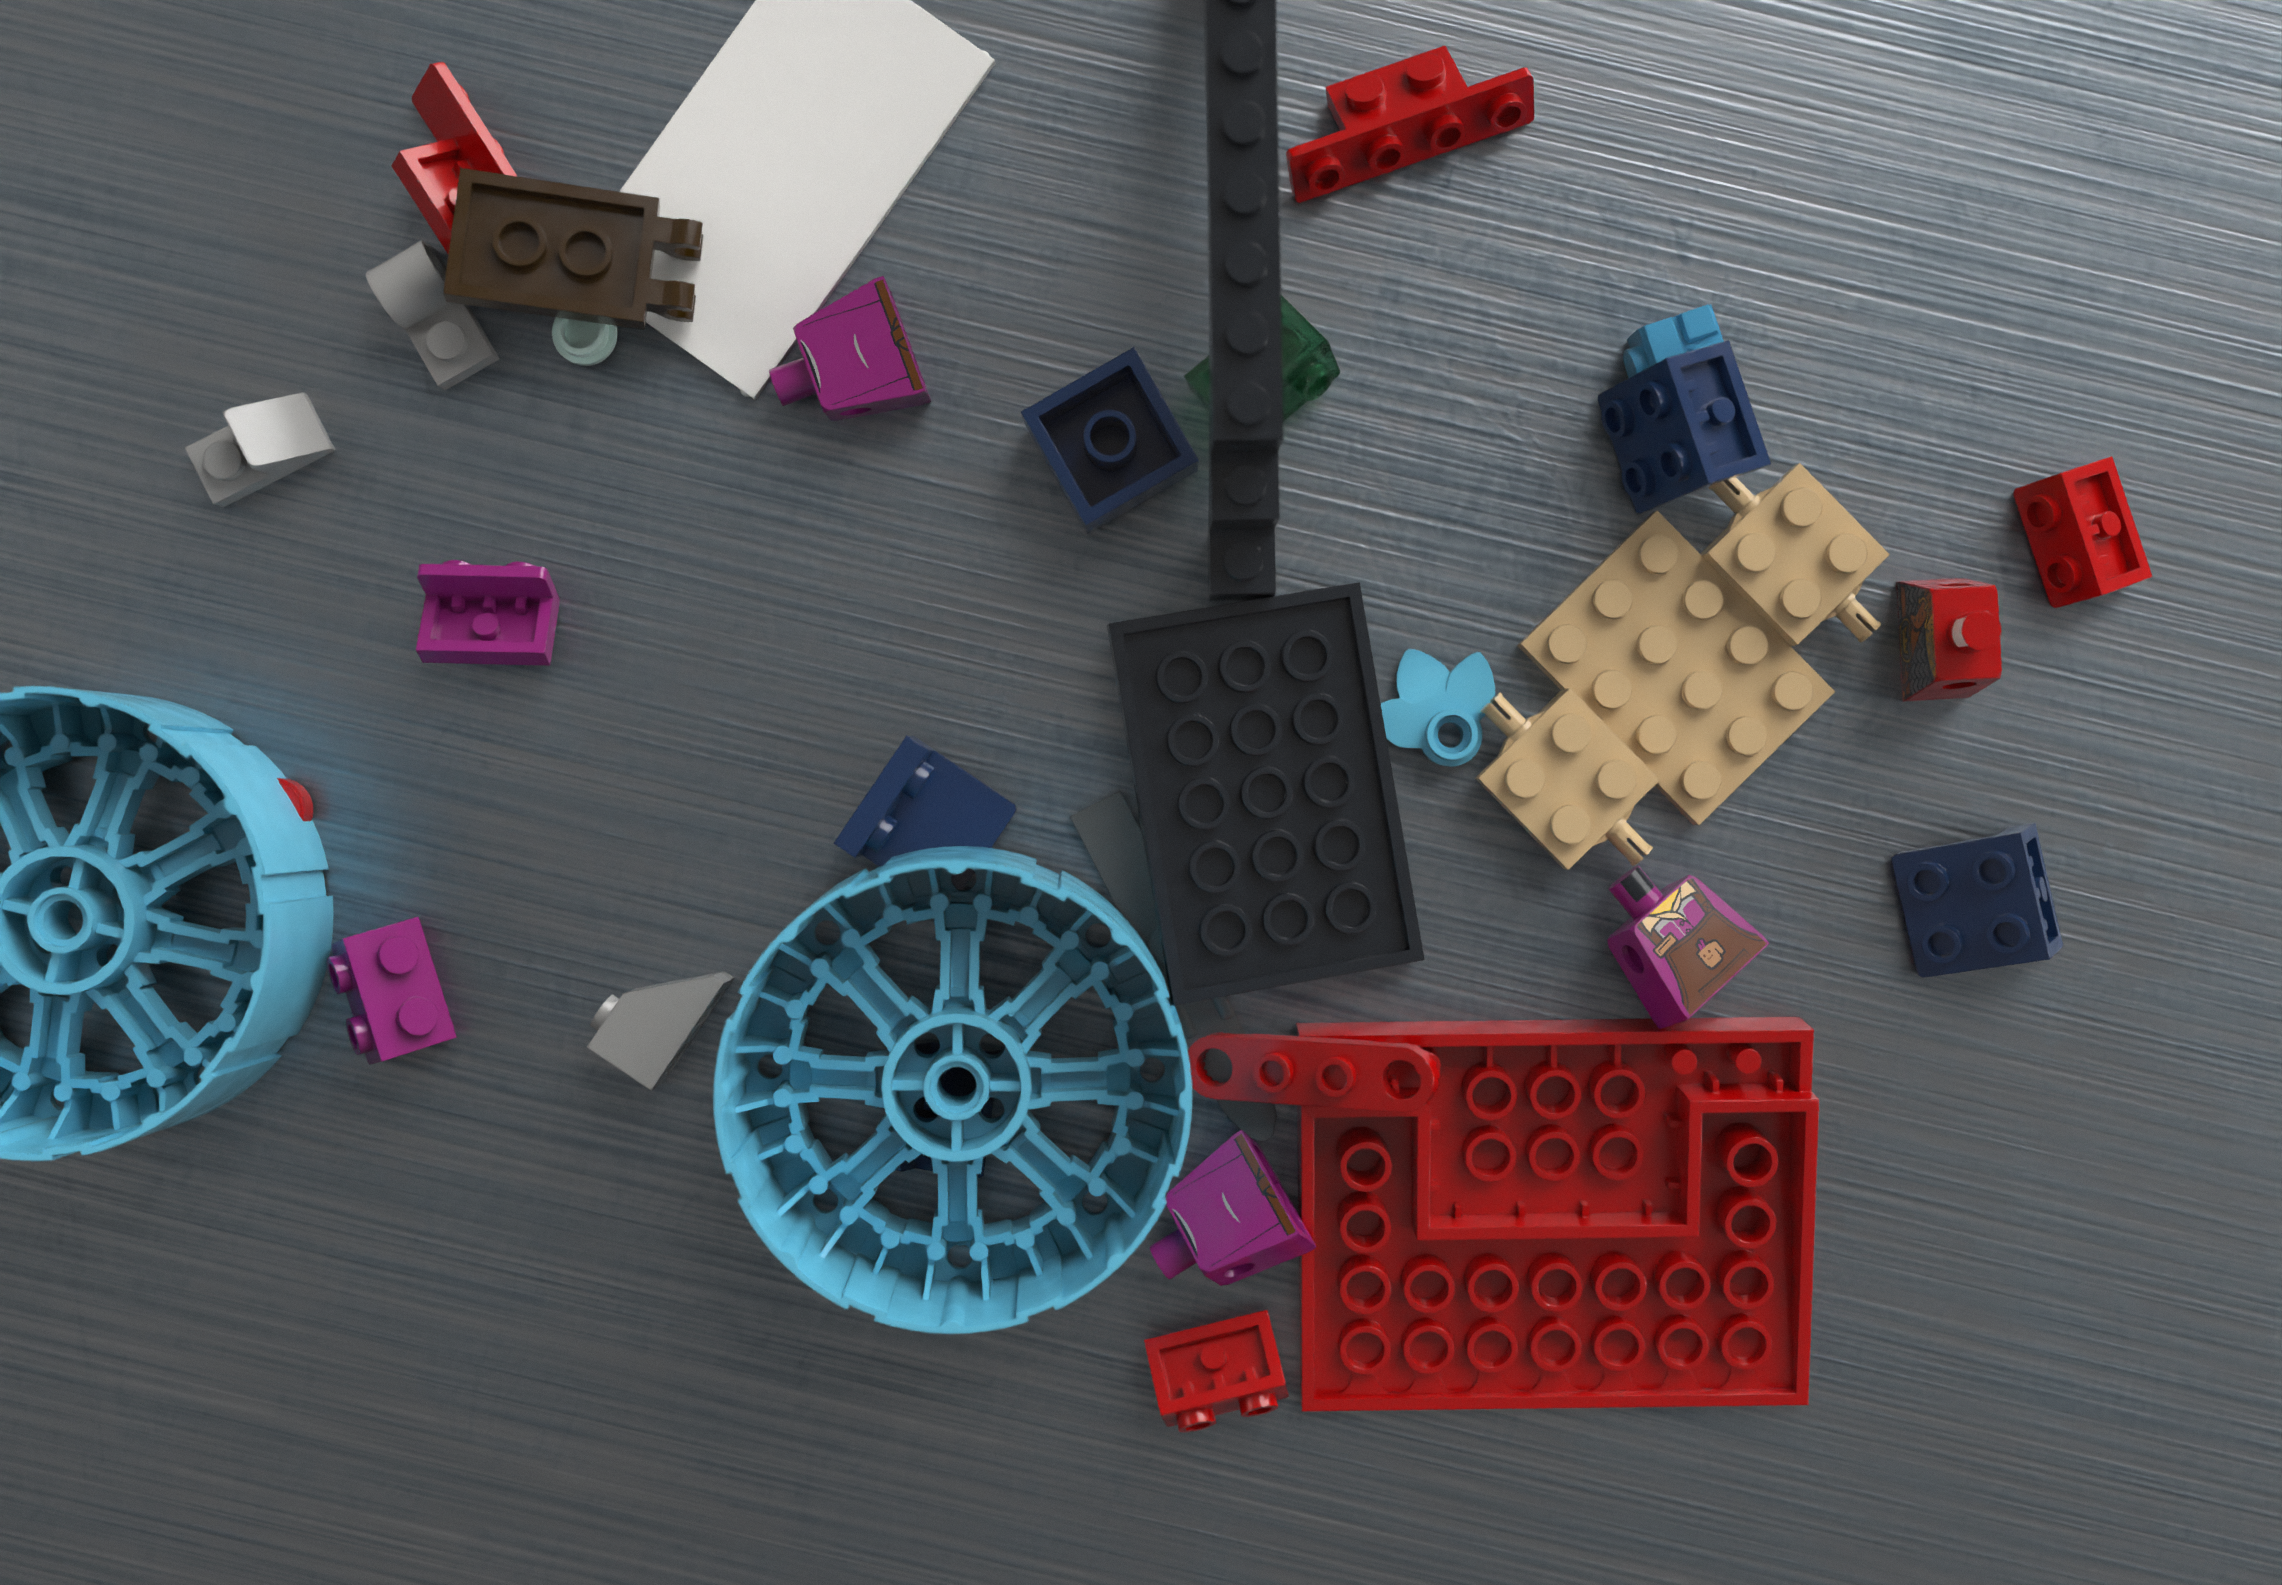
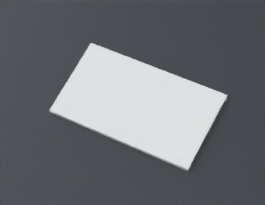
M755 0L619 191L659 198V217L691 219L703 223L701 261L682 260L655 250L651 279L683 281L695 284L694 295H696L693 322L674 321L647 311L646 323L740 389L743 396L751 397L756 401L771 380L769 370L781 366L796 345L797 339L793 327L821 310L995 65V60L990 57L987 51L980 50L911 0Z

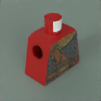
M1965 578L1896 582L1903 702L1969 698L2000 679L2002 673L2000 642L2002 629L1999 621L1998 591L1995 585Z

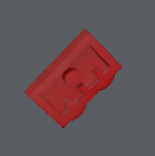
M2112 456L2018 487L2014 490L2013 495L2050 605L2053 608L2102 596L2153 577Z
M1268 1309L1144 1340L1160 1415L1166 1427L1178 1425L1179 1432L1198 1431L1215 1425L1216 1415L1240 1410L1242 1417L1259 1416L1276 1410L1278 1408L1277 1400L1289 1397Z

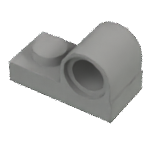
M421 240L367 271L366 278L373 293L387 314L396 324L406 330L437 386L447 390L500 358L470 306L446 302L443 291L447 267L438 251L430 244Z

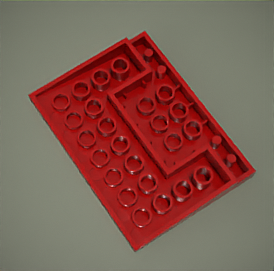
M1652 1018L1296 1023V1036L1368 1040L1382 1043L1418 1045L1421 1049L1430 1053L1431 1058L1438 1064L1436 1067L1440 1074L1438 1090L1432 1099L1412 1112L1400 1113L1297 1105L1298 1214L1316 1245V1248L1310 1252L1299 1256L1302 1412L1809 1405L1819 1098L1812 1092L1814 1029L1802 1018H1689L1662 1029L1657 1027ZM1404 1060L1394 1061L1390 1065V1071H1388L1390 1076L1388 1081L1392 1083V1089L1395 1088L1398 1090V1094L1403 1093L1405 1096L1416 1094L1421 1084L1417 1068Z

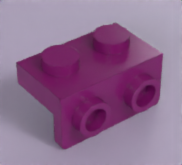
M449 560L442 564L419 565L417 579L426 594L416 645V652L422 663L550 666L560 598L545 567L535 566L526 562H511L505 566L472 565L459 560Z
M419 916L346 937L331 944L334 956L327 958L329 977L337 994L346 992L353 1017L346 1019L348 1037L357 1055L365 1053L369 1065L457 1038Z

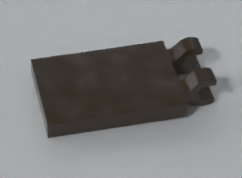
M460 168L443 294L446 302L642 330H645L647 311L674 321L693 322L696 295H694L695 284L683 281L651 279L655 250L682 260L701 261L703 223L691 219L659 217L660 200L657 197Z

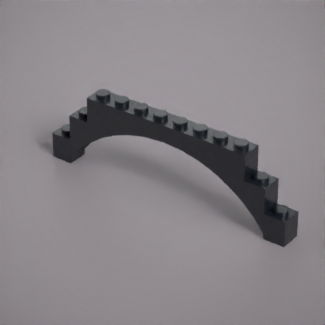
M1203 0L1209 270L1208 596L1209 601L1254 600L1273 597L1276 594L1275 527L1280 519L1278 451L1283 441L1276 0Z

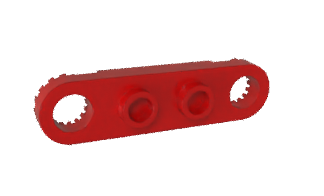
M1218 1032L1198 1039L1188 1049L1192 1088L1200 1095L1210 1099L1406 1113L1415 1111L1430 1101L1439 1086L1440 1074L1436 1067L1438 1065L1436 1061L1431 1058L1428 1051H1424L1418 1045L1408 1043L1399 1044L1368 1040ZM1211 1048L1222 1050L1231 1060L1232 1075L1227 1082L1219 1083L1217 1080L1213 1081L1211 1076H1207V1070H1204L1205 1062H1203V1059H1206L1205 1054ZM1404 1060L1417 1068L1421 1084L1416 1094L1405 1096L1403 1093L1398 1094V1090L1395 1088L1392 1089V1083L1388 1081L1390 1078L1388 1071H1390V1065L1394 1061Z

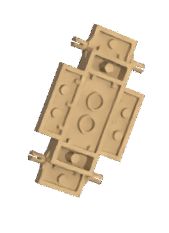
M1801 463L1791 467L1770 489L1753 495L1736 477L1709 485L1708 488L1735 514L1731 517L1727 528L1701 553L1658 510L1651 513L1517 645L1561 691L1536 715L1527 719L1502 696L1501 692L1490 700L1492 703H1487L1481 709V712L1507 738L1504 740L1498 756L1475 779L1563 869L1569 870L1592 846L1602 843L1607 839L1626 857L1632 866L1642 861L1644 858L1641 855H1648L1653 847L1626 821L1629 819L1635 804L1654 786L1693 825H1700L1835 693L1791 646L1798 645L1822 621L1834 616L1858 638L1860 643L1873 634L1872 631H1876L1880 627L1881 623L1855 599V596L1858 594L1863 581L1890 554Z

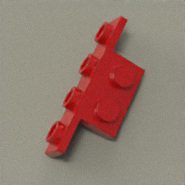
M1442 46L1326 86L1327 104L1340 131L1287 150L1286 159L1291 190L1295 200L1301 203L1529 124L1535 118L1533 76L1529 69L1524 67L1468 87L1446 46Z
M437 62L429 65L412 95L414 106L437 142L399 151L391 166L445 251L449 254L460 168L511 176L517 175L506 159L501 145L491 136L470 103L465 89L458 84L444 62Z

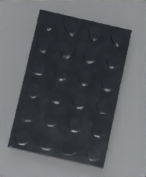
M1360 582L1109 623L1107 625V632L1171 1002L1174 1005L1425 960Z

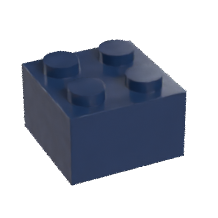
M1135 347L1021 411L1026 428L1087 534L1198 470V457Z

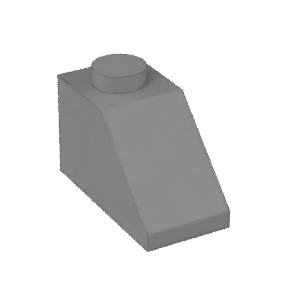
M722 971L636 988L623 993L620 999L612 994L602 1004L591 1021L590 1026L597 1030V1033L587 1048L648 1089L653 1090L667 1080L734 980V977Z

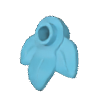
M1415 649L1406 650L1396 672V690L1399 698L1381 703L1387 740L1398 747L1421 749L1429 760L1441 766L1454 767L1468 762L1476 755L1482 743V727L1479 721L1485 714L1481 712V709L1487 703H1492L1490 700L1495 696V683L1489 663L1481 652H1475L1464 658L1449 672L1445 665L1432 656ZM1445 723L1455 725L1460 731V740L1452 748L1442 745L1438 738V731Z

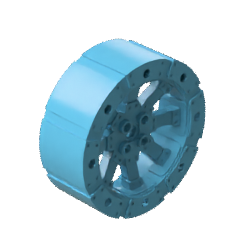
M40 686L13 687L14 692L0 693V823L11 847L8 854L12 864L4 872H0V993L12 985L23 984L30 988V1002L34 1003L30 1043L28 1046H25L24 1049L17 1047L3 1035L0 1029V1159L21 1161L55 1160L79 1151L84 1156L193 1120L215 1110L248 1089L280 1059L281 1055L277 1052L289 1037L298 1035L321 989L327 970V958L330 956L334 910L333 896H326L323 870H327L329 867L313 820L303 821L299 816L292 801L277 779L286 777L256 746L243 744L231 735L234 730L222 722L202 712L167 700L130 694ZM149 725L151 726L148 730L157 735L156 743L148 737L147 728ZM11 742L13 747L7 749L4 754L6 745ZM72 757H98L93 778L97 779L81 822L75 823L69 834L64 827H57L41 790L46 788L42 772L73 760ZM159 775L172 782L184 783L192 790L189 795L208 814L190 825L189 832L155 850L141 851L133 855L135 834L130 833L145 790L153 789ZM236 862L242 884H248L251 903L245 904L246 928L231 927L217 929L184 922V916L162 908L163 903L180 891L179 885L212 867L227 866ZM66 866L72 869L68 887H64L60 879L61 872ZM73 904L79 907L83 915V925L78 934L69 924L68 920L69 910ZM114 944L118 948L113 958L108 961V948ZM173 962L211 970L210 975L231 981L232 984L220 1005L224 1010L216 1020L207 1022L198 1033L186 1021L179 1023L152 987L157 982L148 963L162 964ZM94 1002L102 1010L108 1009L136 1047L132 1049L143 1066L142 1069L118 1075L117 1072L85 1071V1054L79 1053L84 1012L91 1011ZM202 1066H204L205 1070L199 1076L202 1079V1081L199 1083L198 1071ZM55 1098L61 1102L65 1101L63 1109L56 1104Z
M973 846L929 848L891 857L884 866L869 872L867 868H864L847 877L813 902L768 946L739 990V993L743 994L737 1009L726 1020L719 1045L714 1076V1119L719 1150L726 1174L732 1173L741 1195L737 1201L762 1241L796 1277L828 1300L845 1309H848L850 1305L874 1315V1321L912 1331L962 1334L1012 1327L1029 1322V1316L1053 1306L1055 1310H1058L1077 1300L1103 1282L1137 1249L1167 1204L1165 1194L1173 1175L1179 1176L1191 1124L1192 1079L1186 1041L1176 1007L1171 1002V998H1167L1169 993L1163 972L1136 929L1107 899L1071 874L1063 870L1058 874L1036 864L1037 859L1001 849ZM971 868L976 874L975 885L969 890L957 889L951 880L952 873H962L965 869ZM934 918L936 941H941L940 985L936 986L932 1009L928 1008L913 995L908 998L878 965L880 959L869 945L873 940L888 933L892 928L891 925L906 920L908 925ZM988 919L1013 926L1015 921L1033 928L1032 934L1054 947L1042 961L1043 968L1013 999L1008 996L989 1010L986 1006L984 985H980V941L985 939ZM825 920L833 921L840 929L838 941L830 945L821 943L816 937L817 925ZM1095 923L1106 925L1111 932L1109 942L1103 947H1094L1086 940L1087 929ZM827 983L843 997L848 995L878 1028L876 1034L888 1050L871 1051L867 1053L866 1057L825 1055L823 1054V1049L804 1046L810 1017H807L810 1005L813 1006L818 1000ZM1092 985L1100 996L1105 1008L1111 1007L1116 1019L1113 1020V1026L1118 1041V1049L1099 1051L1098 1057L1052 1059L1051 1053L1029 1051L1041 1035V1027L1071 997L1076 999ZM925 1032L933 1033L939 1039L940 1048L933 1054H924L916 1048V1038ZM989 1033L1003 1042L1005 1047L998 1054H987L981 1048V1038ZM772 1054L776 1063L783 1065V1071L779 1076L769 1078L760 1072L759 1061L765 1055ZM1148 1058L1159 1059L1164 1064L1162 1077L1155 1081L1144 1079L1140 1074V1066L1144 1063V1060ZM962 1067L973 1074L977 1086L968 1095L954 1096L946 1092L942 1087L940 1075L949 1068ZM925 1097L926 1102L937 1115L931 1118L920 1116L915 1109L916 1101ZM989 1097L999 1099L1004 1105V1112L997 1118H987L980 1111ZM821 1098L865 1100V1105L885 1108L886 1113L878 1122L875 1129L876 1132L850 1156L845 1153L833 1161L819 1139H815L808 1124L810 1119L806 1103L819 1102ZM1097 1100L1098 1104L1116 1105L1111 1122L1112 1132L1107 1142L1103 1141L1088 1164L1075 1155L1068 1157L1040 1131V1123L1031 1113L1030 1109L1049 1107L1051 1102ZM921 1154L931 1157L933 1173H938V1209L935 1210L933 1223L918 1219L906 1220L890 1213L889 1209L872 1199L879 1184L905 1160L909 1163ZM993 1154L1004 1163L1010 1161L1039 1187V1194L1045 1202L1031 1210L1029 1215L1017 1220L1006 1219L984 1224L983 1211L978 1209V1174H981L984 1156ZM827 1189H831L838 1197V1205L831 1211H822L815 1205L814 1195H820ZM1088 1192L1094 1196H1101L1103 1194L1106 1196L1107 1205L1101 1212L1091 1213L1084 1208L1082 1200ZM955 1245L967 1246L970 1249L971 1262L963 1267L953 1265L948 1259L950 1248Z

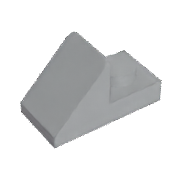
M303 392L229 408L223 411L228 426L185 447L212 503L220 507H225L336 451L308 395Z

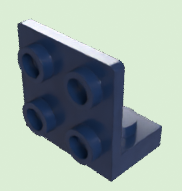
M1729 340L1665 358L1598 395L1602 424L1607 434L1611 437L1622 470L1624 488L1631 496L1635 510L1639 514L1655 509L1703 487L1759 470L1771 464Z
M906 735L833 844L854 858L864 856L879 867L884 866L891 857L923 849L949 846L992 848L1017 808L1014 803L915 736ZM967 868L962 873H952L951 880L953 885L957 889L963 890L975 872L971 868Z
M2036 823L2009 827L1997 836L1897 853L1892 857L1915 965L1920 977L1926 978L2050 960L2063 947Z

